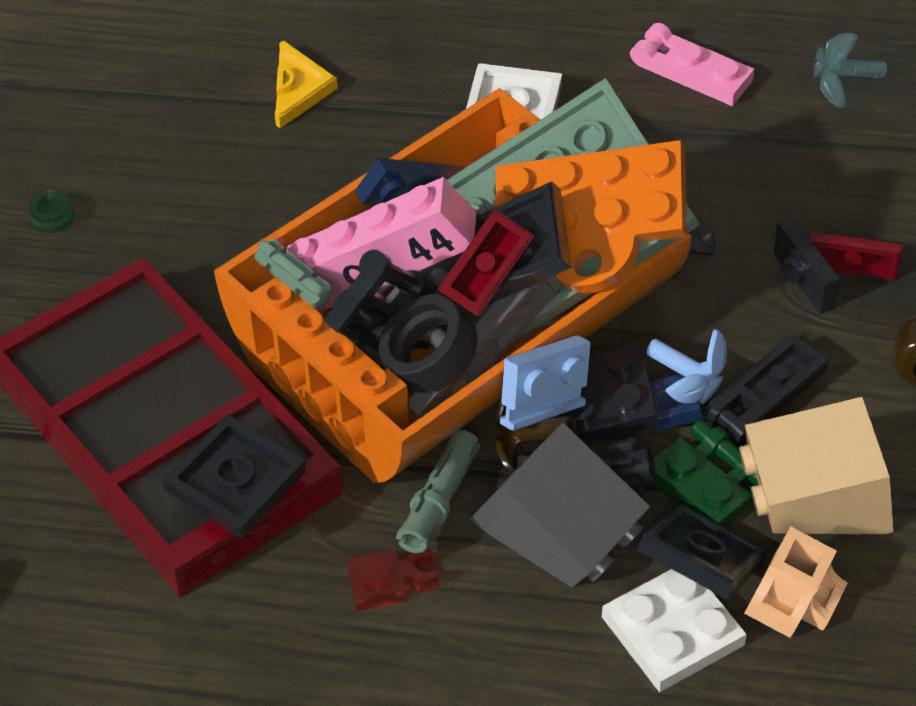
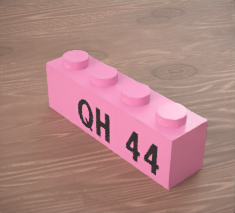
M442 177L426 185L417 186L410 192L390 201L379 203L371 209L345 221H338L331 227L306 238H300L287 246V253H292L313 270L317 277L320 276L332 286L333 292L329 297V302L325 306L320 305L315 308L320 313L332 308L338 295L350 287L360 274L359 262L362 255L369 250L381 251L390 257L393 264L406 271H419L464 252L475 237L476 211Z

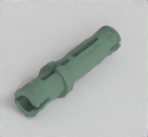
M458 430L451 435L447 447L436 463L427 483L411 499L410 513L396 535V539H402L399 541V545L411 553H422L425 551L435 528L447 519L450 512V501L480 449V443H477L478 438L471 432Z

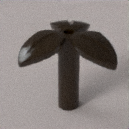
M502 396L498 401L495 423L501 431H504V436L496 438L495 445L499 458L509 473L517 469L518 459L516 450L521 456L531 455L562 423L574 434L576 433L577 425L572 416L542 420L512 431L500 424V417L506 415V406L501 404Z

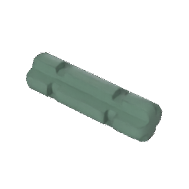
M271 239L267 242H260L258 251L254 255L256 262L267 271L270 270L273 276L288 286L295 294H300V298L312 308H317L320 305L325 306L329 302L333 289L328 282L320 276L317 277L313 270L292 253H287V250L276 240Z

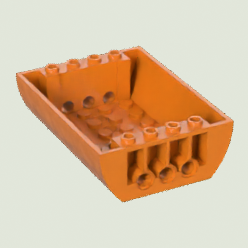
M498 88L389 159L468 167L541 119L501 88ZM367 173L215 269L214 274L221 302L229 323L253 371L373 483H382L394 477L499 401L502 396L505 358L575 335L584 339L588 338L672 278L686 261L692 236L687 233V237L679 238L633 267L614 286L600 292H594L568 308L561 316L555 317L550 327L544 328L540 326L514 342L491 369L421 418L408 407V400L413 392L407 388V385L398 376L391 372L389 368L383 370L380 364L369 358L348 337L337 333L323 321L330 313L329 310L319 313L315 308H312L300 298V294H295L288 286L273 276L270 270L267 271L256 262L254 256L258 251V245L262 241L267 242L274 239L287 250L288 245L293 244L300 238L311 236L331 227L338 221H345L371 209L375 205L362 204L355 192ZM391 285L381 295L387 297L395 286ZM431 345L427 349H412L409 363L420 361L431 355L436 350L435 347Z

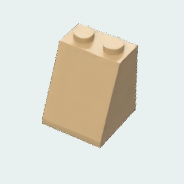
M863 397L745 425L748 445L739 447L746 476L756 475L758 485L751 487L758 516L768 515L773 533L786 534L790 526L804 534H888L894 532L890 476Z

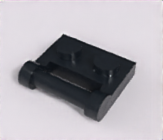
M372 249L362 255L359 262L360 274L348 289L338 295L333 303V309L323 321L337 333L379 351L381 333L390 317L407 302L416 297L427 295L430 290V282L426 275L416 270L406 271L393 264L388 255L379 250ZM384 282L398 288L399 293L393 300L377 293Z

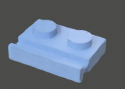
M575 335L505 358L501 404L506 406V415L500 417V424L514 431L585 406V398L581 397V388L587 386L591 342Z

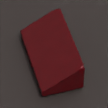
M494 209L437 290L442 296L448 297L454 304L479 318L533 242L535 235Z
M810 232L809 239L835 272L891 280L897 279L903 249L902 244Z

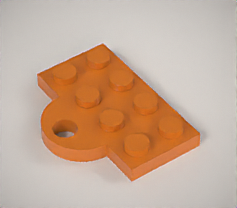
M681 140L496 166L495 207L551 181L561 189L571 268L555 276L569 290L580 293H594L606 290L620 282L630 272L637 259L640 242L687 237L685 147ZM591 257L601 258V266L595 274L591 276L579 275V268L586 259Z

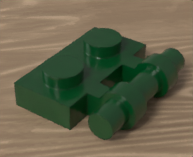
M700 419L692 426L690 434L700 441L701 444L693 448L682 438H679L654 458L656 467L655 484L680 505H685L726 527L751 506L752 494L744 488L749 483L757 486L758 482L755 474L746 476L740 450L731 442V435L721 427L713 428L703 419ZM720 457L734 469L726 474L712 462Z

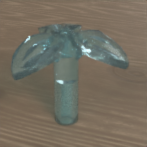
M842 33L833 37L827 42L826 50L823 47H818L814 58L815 78L821 76L820 89L831 104L842 108L846 107V100L839 79L840 76L883 78L887 72L885 61L846 59L858 39V35L853 33Z

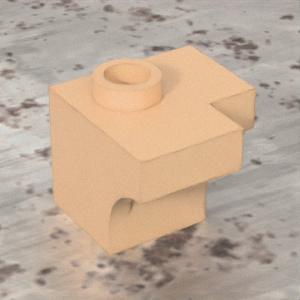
M790 526L757 587L745 614L789 638L793 635L801 619L824 630L848 583L841 579L832 568L831 562L837 551Z

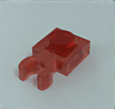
M426 548L422 553H410L407 559L403 560L397 559L395 549L346 559L347 574L357 611L407 601L406 588L412 587L418 591H431L439 587V574L437 570L429 572L418 571L422 567L433 565L432 550Z

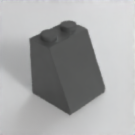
M562 423L469 520L476 527L573 588L586 576L594 582L612 564L614 560L608 553L616 544L622 548L626 547L639 534L643 526L638 522V519L650 506Z

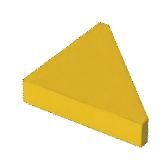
M285 41L279 44L280 55L276 88L275 122L276 126L280 129L338 89L337 78Z

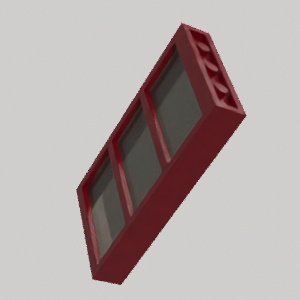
M144 257L127 267L119 269L115 274L90 288L80 291L76 296L51 310L41 313L35 319L12 332L0 336V386L180 598L343 495L340 465ZM227 414L305 460L306 473L243 540L165 492L162 480Z

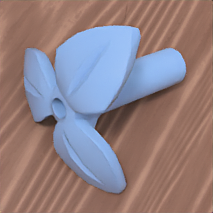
M716 329L712 332L707 361L702 363L693 360L658 339L652 340L647 348L646 354L684 376V378L666 389V392L678 402L687 404L696 403L699 400L703 405L717 391L724 378L718 374L722 372L726 365L727 347L722 333Z

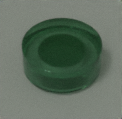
M51 190L39 193L31 199L28 205L30 222L37 231L42 233L63 231L74 220L75 214L72 200L61 191Z

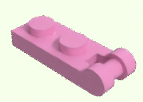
M654 23L645 33V40L638 41L630 51L631 59L638 66L731 106L735 104L753 81L754 68L675 36L662 23Z

